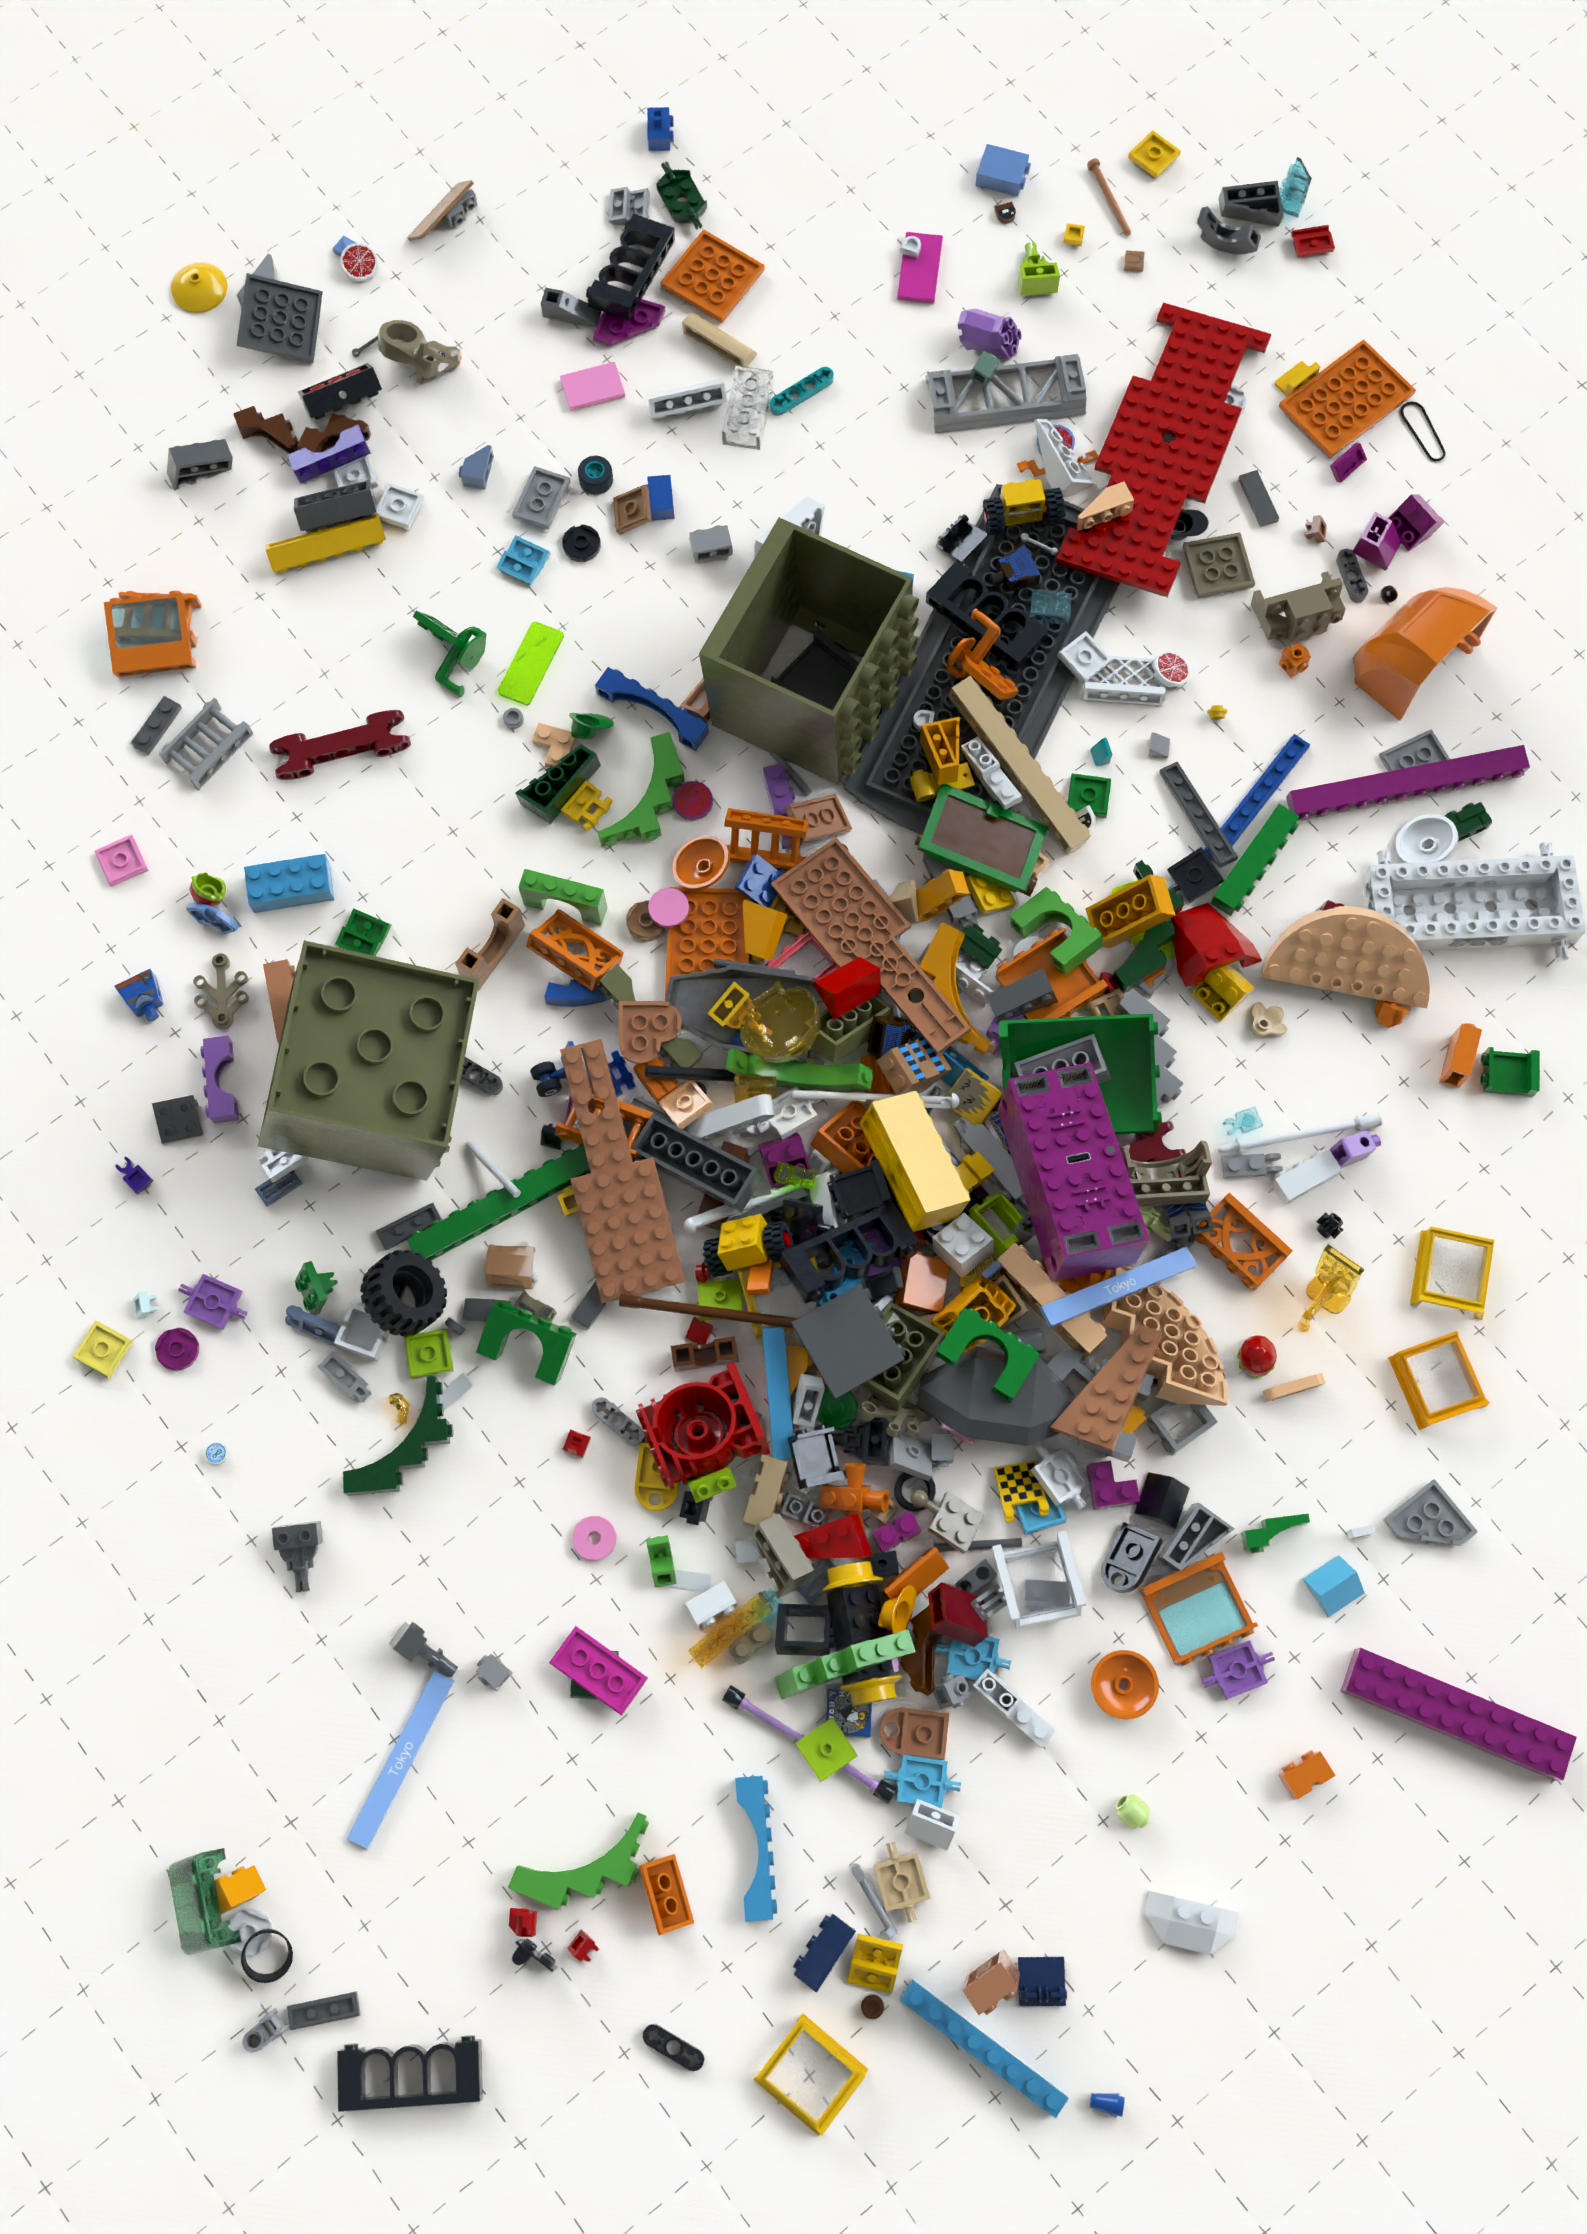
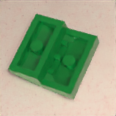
M353 908L345 927H342L335 945L346 950L376 956L392 924Z

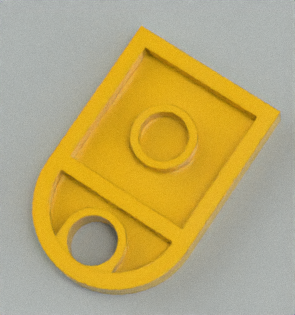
M640 1442L634 1487L635 1496L644 1508L650 1511H663L669 1508L677 1499L680 1481L674 1483L675 1488L672 1490L670 1486L665 1487L649 1444ZM673 1446L677 1453L682 1454L677 1446ZM653 1494L661 1496V1503L657 1506L649 1503V1498Z

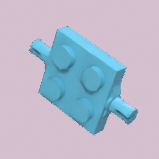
M988 1636L975 1647L953 1639L950 1646L937 1643L935 1652L948 1654L947 1674L953 1673L955 1676L963 1674L964 1678L977 1681L987 1668L992 1673L996 1667L1010 1670L1011 1660L998 1658L1000 1642L998 1638Z
M903 1754L898 1773L884 1771V1775L893 1777L884 1776L883 1780L897 1782L898 1793L896 1801L915 1804L916 1800L919 1799L942 1808L943 1796L946 1790L960 1792L961 1789L959 1787H952V1785L961 1786V1782L948 1780L946 1773L948 1761Z

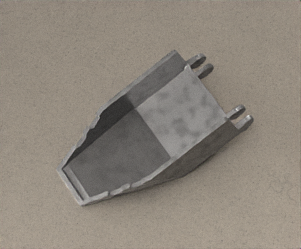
M736 965L670 977L665 1002L671 1003L680 1012L682 1019L681 1028L721 1049H737L748 1055L760 1054L780 1060L824 1065V1061L820 1059L809 1058L810 1051L818 1052L803 1041L805 1023L817 1016L819 1002L824 1003L813 986V983L818 981L815 978ZM733 982H736L750 994L749 998L754 1003L755 1010L761 1014L759 1018L753 1013L751 1015L773 1032L769 1037L761 1031L768 1038L765 1043L746 1026L742 1025L747 1030L745 1034L748 1035L747 1039H751V1043H749L748 1048L732 1045V1040H730L731 1037H735V1033H744L739 1029H732L726 1025L724 1027L707 1014Z

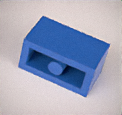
M670 474L648 476V484L646 486L649 487L651 520L675 519Z

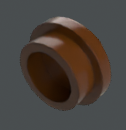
M867 1995L862 2000L861 2011L866 2018L877 2019L883 2014L884 2003L877 1995Z

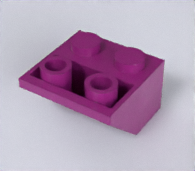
M1411 494L1388 518L1393 521L1401 543L1408 551H1411L1431 537L1444 523V520L1420 494Z
M1375 512L1365 526L1352 552L1386 571L1401 544L1393 521Z
M798 1132L783 1140L780 1137L758 1144L763 1166L772 1189L805 1179L798 1175L796 1176L794 1174L795 1170L812 1174L803 1142ZM783 1167L787 1168L786 1179L779 1181Z

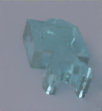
M1256 1106L1236 1112V1119L1227 1118L1222 1123L1223 1125L1231 1124L1233 1126V1129L1227 1131V1135L1235 1134L1237 1129H1241L1242 1134L1263 1126Z

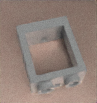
M1169 1402L1147 1418L1149 1422L1147 1426L1153 1434H1158L1162 1441L1160 1443L1162 1447L1174 1455L1218 1422L1206 1405L1188 1404L1203 1426L1178 1444L1158 1419V1417L1175 1406L1176 1403Z

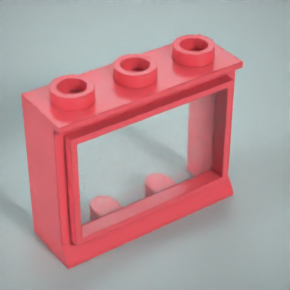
M809 932L800 934L792 946H786L780 952V956L776 959H770L765 964L767 967L793 970L795 974L811 976L816 980H820L839 969Z

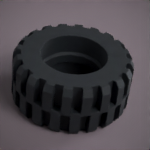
M396 1250L382 1257L364 1274L363 1283L360 1291L363 1293L361 1300L366 1306L364 1310L366 1314H370L372 1317L370 1320L374 1324H379V1328L386 1332L388 1330L390 1331L389 1334L395 1336L400 1334L402 1337H408L420 1333L442 1315L447 1303V1299H445L447 1297V1288H444L446 1283L444 1277L441 1278L439 1274L441 1272L438 1267L435 1268L430 1259H424V1255L420 1253L413 1254L411 1250ZM393 1279L403 1282L410 1288L415 1298V1307L406 1305L397 1297L393 1288Z

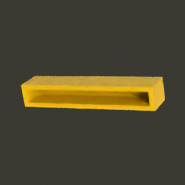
M375 513L369 518L361 517L352 522L340 523L332 527L266 544L265 551L272 571L283 573L293 566L300 568L314 560L315 562H321L326 560L328 556L334 555V557H339L349 550L360 551L364 549V546L370 544L372 546L380 545L386 540L379 514Z

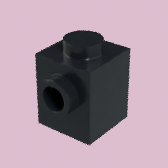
M896 1551L872 1554L873 1556H869V1560H866V1562H871L873 1575L888 1577L899 1575Z

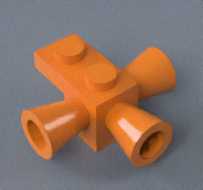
M846 1463L844 1466L848 1484L845 1486L820 1485V1507L847 1510L846 1516L858 1513L865 1532L861 1511L870 1507L886 1512L889 1506L888 1490L871 1492V1485L862 1484L866 1464Z

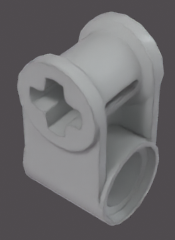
M277 2008L264 2016L258 2024L244 2035L242 2045L246 2051L257 2052L263 2049L290 2028L278 2016ZM252 2034H257L260 2037L258 2047H253L250 2043Z

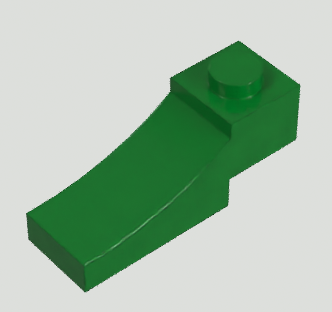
M1309 1513L1262 1520V1528L1241 1532L1243 1549L1250 1550L1251 1554L1264 1552V1548L1270 1546L1269 1541L1278 1533L1310 1523Z

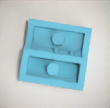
M515 535L508 551L504 550L496 568L531 585L541 572L551 552Z

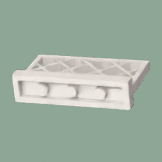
M1109 655L1112 659L1111 663H1118L1121 667L1114 670L1108 664L1105 669L1110 675L1104 678L1098 672L1095 676L1100 680L1099 683L1089 682L1088 680L1084 684L1083 700L1162 706L1165 697L1164 684L1148 668L1153 663L1154 659ZM1131 664H1137L1140 667V669L1134 672L1128 666H1130ZM1123 670L1130 674L1126 679L1119 675ZM1143 671L1150 676L1145 681L1139 676ZM1115 677L1120 683L1112 684L1109 680ZM1134 678L1140 684L1130 685L1128 682ZM1155 680L1160 686L1153 687L1148 683Z

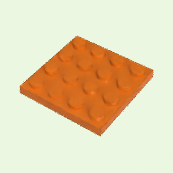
M703 229L662 279L660 284L665 290L723 323L764 272L765 265Z

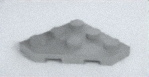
M1435 1479L1431 1480L1383 1519L1397 1538L1461 1546L1478 1533L1476 1528Z

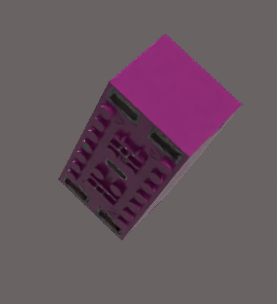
M1088 1062L1010 1078L999 1104V1117L1050 1280L1056 1282L1136 1264L1150 1238L1092 1063Z

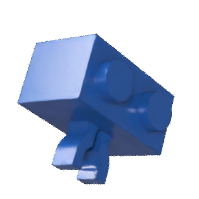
M647 107L648 151H670V143L674 142V131H670V127H674V117L670 115L669 107Z

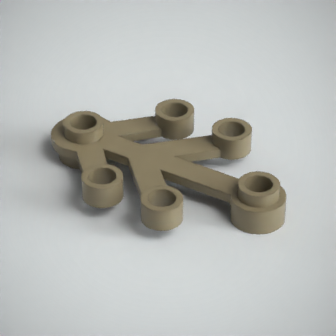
M219 953L212 959V964L217 974V990L208 984L202 975H197L193 979L196 988L202 989L218 1002V1010L210 1005L206 997L201 994L194 998V1003L198 1008L204 1009L213 1017L212 1022L217 1029L225 1030L233 1024V1014L249 1001V995L246 991L240 990L235 994L236 1000L227 1008V1001L242 985L248 982V976L244 971H238L234 976L235 980L226 989L225 971L230 966V960L225 954ZM223 958L222 963H217L218 959ZM244 975V979L239 981V976ZM199 980H203L201 985H197ZM241 995H245L243 1000H239ZM200 999H204L202 1004H198ZM225 1016V1020L220 1022L219 1018Z
M871 1394L869 1402H862L858 1410L859 1418L866 1422L874 1419V1417H896L893 1422L889 1423L886 1429V1433L892 1437L898 1436L901 1425L906 1417H914L913 1421L909 1422L904 1430L910 1437L917 1435L921 1422H928L933 1417L907 1400L903 1405L906 1409L901 1408L898 1411L879 1400L873 1394ZM883 1405L888 1409H879L877 1407Z

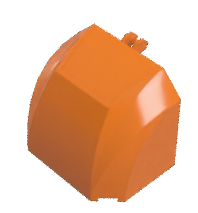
M1442 587L1416 594L1354 654V683L1401 721L1421 684L1449 653L1458 647L1462 652L1471 654L1473 652L1472 646L1475 647L1481 644L1480 638L1498 608L1486 599L1464 589Z

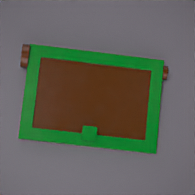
M942 784L940 785L923 834L918 833L914 845L918 846L917 850L924 852L923 855L1014 893L1018 891L1030 897L1038 880L1037 877L1032 876L1048 826L1010 810H1005L1003 807L950 785Z

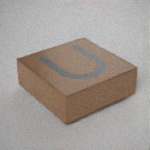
M1126 250L1124 270L1143 272L1145 252Z

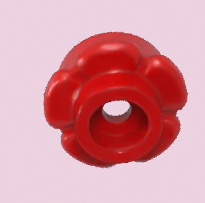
M705 1262L695 1267L697 1282L706 1283L708 1279H711Z

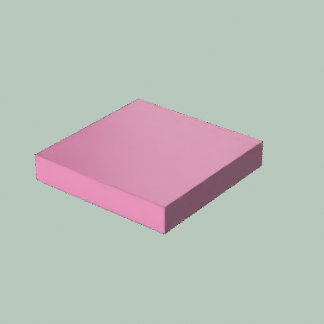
M132 834L94 851L111 887L149 871Z

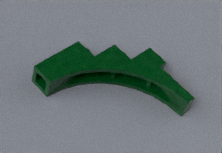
M1141 860L1135 864L1133 873L1137 880H1140L1150 874L1153 875V870ZM1171 888L1168 892L1176 915L1182 911L1184 900L1180 893L1175 892ZM1166 920L1146 930L1144 938L1135 953L1126 963L1114 971L1112 979L1123 994L1165 969L1167 957L1162 950L1158 949L1172 941L1175 936V927L1170 921L1167 922Z
M436 1376L427 1377L426 1395L422 1411L404 1441L391 1453L374 1463L361 1468L343 1471V1490L345 1495L399 1492L400 1485H403V1473L399 1472L400 1469L425 1467V1461L429 1459L428 1448H424L425 1445L450 1443V1437L454 1436L453 1424H449L446 1418L441 1419L440 1417L444 1416L443 1403H440L439 1396L443 1395V1385Z

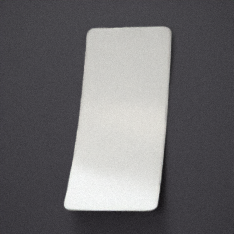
M464 1373L443 1390V1395H439L444 1411L473 1386Z

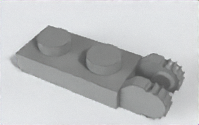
M1262 1153L1222 1156L1223 1178L1256 1177L1279 1173L1283 1171L1282 1166L1266 1167L1265 1161H1278L1281 1159V1154L1269 1153L1264 1155Z

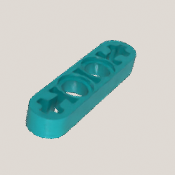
M821 367L772 397L770 400L771 412L777 416L783 415L829 387L834 381L833 370L829 367ZM807 383L815 385L813 389H806L804 386ZM791 393H797L799 394V397L797 399H791L789 395Z

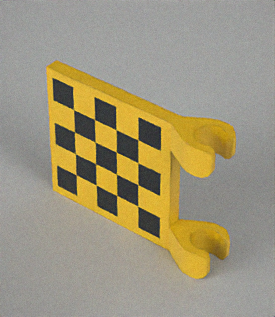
M1036 1460L993 1468L1006 1523L1014 1521L1012 1506L1037 1502L1040 1516L1049 1515V1505L1044 1489L1031 1472V1469L1037 1465Z

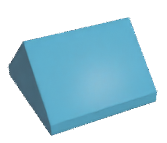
M1340 1555L1302 1579L1327 1617H1330L1365 1594L1357 1571Z

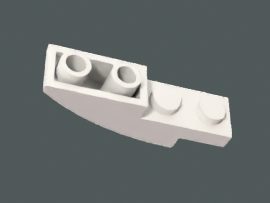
M979 737L961 746L969 764L994 801L998 800L1005 810L1022 801V795L1000 769V763Z
M988 1668L973 1685L1002 1715L1040 1748L1055 1733L1056 1730L1029 1707L1021 1697Z

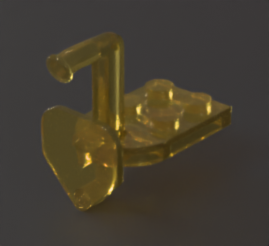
M1329 1244L1321 1254L1315 1269L1316 1276L1306 1287V1294L1313 1302L1305 1310L1301 1320L1298 1322L1297 1327L1301 1332L1309 1331L1311 1320L1321 1308L1332 1314L1343 1312L1350 1303L1351 1295L1357 1289L1365 1269Z

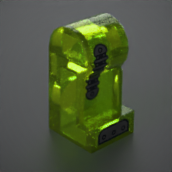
M778 1161L774 1180L777 1183L813 1189L817 1172Z

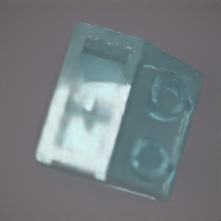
M1297 157L1294 164H1290L1286 174L1289 176L1283 179L1280 187L1283 213L1297 218L1303 208L1312 181L1300 157Z

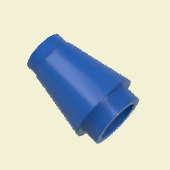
M1092 2093L1090 2108H1094L1114 2118L1117 2116L1123 2117L1125 2097L1119 2096L1120 2093Z

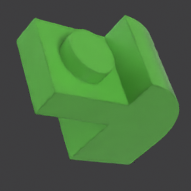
M668 1535L646 1539L654 1587L677 1584Z

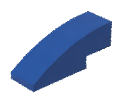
M573 979L570 980L569 986L548 982L544 996L546 1004L564 1007L587 1006L611 999L610 997L606 998L600 992L599 985L591 991Z

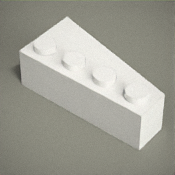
M806 496L785 514L782 519L821 536L825 505ZM773 526L756 540L754 544V558Z

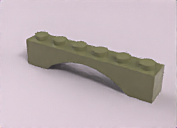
M618 964L599 980L600 992L606 998L610 997L614 1001L613 1005L618 1011L619 1001H636L632 979ZM678 1037L670 1042L662 1043L659 1052L663 1058L667 1057L671 1061L670 1065L672 1067H693L703 1057V1053L689 1039Z

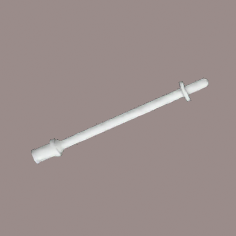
M1380 1113L1366 1116L1356 1115L1351 1121L1247 1141H1241L1239 1137H1236L1235 1143L1219 1146L1218 1152L1224 1154L1237 1151L1238 1155H1243V1150L1265 1145L1354 1128L1361 1132L1365 1128L1382 1126V1116Z

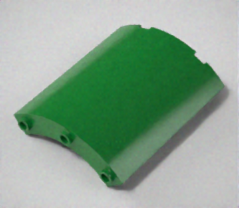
M1153 1014L999 1021L1004 1091L1010 1078L1019 1077L1015 1062L1094 1034L1111 1080L1100 1083L1099 1087L1115 1134L1158 1133V1124H1162L1161 1111L1157 1112L1156 1078H1160L1159 1065H1155L1154 1035H1158V1022H1154Z

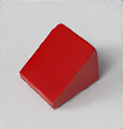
M1103 971L1100 973L1099 980L1104 979L1108 985L1105 994L1120 989L1112 979L1113 975Z
M693 1317L685 1339L699 1345L706 1344L713 1330V1325Z

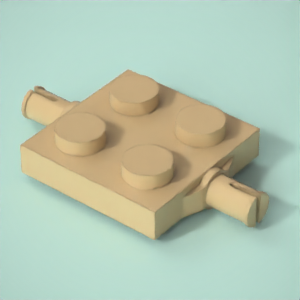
M895 1841L891 1842L893 1852L890 1843H887L890 1858L882 1863L873 1865L885 1910L888 1912L894 1909H905L908 1923L912 1922L910 1912L913 1921H917L913 1906L921 1901L930 1899L918 1853L899 1855Z

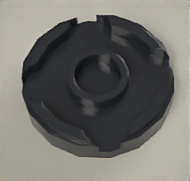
M582 524L577 527H570L564 533L562 547L565 555L571 560L586 562L598 555L601 548V539L593 527Z

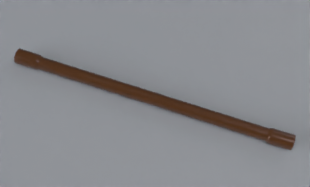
M621 1294L619 1299V1307L650 1309L793 1328L792 1322L798 1319L642 1298L627 1294Z

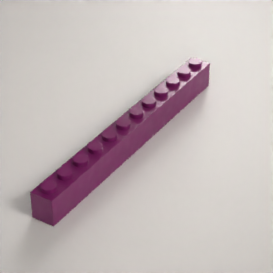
M1519 745L1292 790L1286 796L1289 810L1300 816L1298 821H1303L1313 815L1323 817L1329 815L1330 812L1337 811V813H1343L1353 807L1363 809L1368 807L1369 804L1383 805L1388 803L1389 800L1395 799L1398 802L1414 795L1416 798L1427 795L1429 792L1439 794L1447 791L1449 788L1459 790L1469 784L1479 786L1489 780L1499 782L1509 776L1519 778L1524 776V773L1530 768L1525 746Z

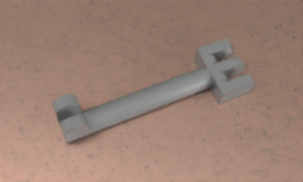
M854 1863L852 1865V1874L860 1884L885 1927L880 1932V1939L890 1940L898 1934V1931L867 1880L861 1866L858 1863Z

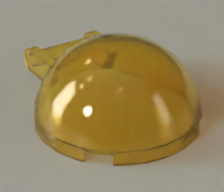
M776 980L774 982L775 985L751 1002L747 1001L744 1003L751 1016L747 1018L744 1027L741 1025L740 1038L743 1045L754 1056L768 1062L781 1063L801 1057L812 1047L819 1034L821 1020L818 1004L814 996L807 989L797 985V989L789 988L786 991L781 982Z

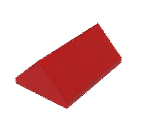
M858 957L813 983L834 1020L881 993L880 967Z

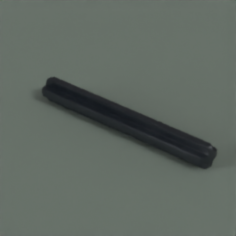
M651 1065L645 1067V1077L725 1082H746L747 1080L726 1069Z

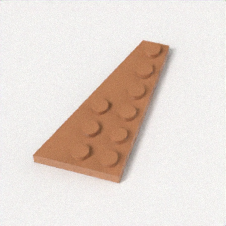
M1140 1325L1050 1426L1051 1430L1113 1452L1160 1342L1162 1332Z

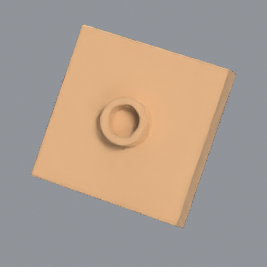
M687 1080L658 1101V1104L668 1117L681 1129L714 1107L711 1100L694 1080Z

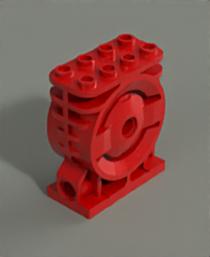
M735 1362L727 1364L728 1370L711 1376L708 1383H686L664 1394L659 1402L652 1398L650 1399L652 1404L643 1407L642 1403L638 1404L639 1409L635 1411L665 1487L670 1486L672 1490L675 1488L674 1483L682 1480L684 1485L687 1484L686 1478L695 1477V1479L724 1469L736 1456L745 1459L760 1452L763 1455L771 1453L765 1433ZM735 1398L739 1399L737 1402L732 1403L731 1401ZM698 1405H703L705 1411H700ZM679 1412L682 1416L680 1421H678L676 1416ZM714 1414L718 1415L727 1426L728 1434L725 1439L723 1426ZM744 1422L749 1424L745 1427H740V1424ZM674 1428L675 1442L682 1454L677 1453L672 1444V1434ZM697 1432H704L701 1436H694Z

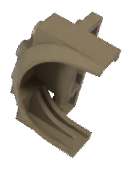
M1326 571L1321 573L1322 581L1316 585L1265 599L1260 590L1254 591L1251 606L1267 640L1281 638L1288 639L1289 642L1303 640L1314 635H1321L1327 632L1330 623L1335 624L1341 621L1346 609L1340 598L1343 586L1341 579L1332 580L1329 572ZM1284 611L1286 617L1280 615L1279 613Z

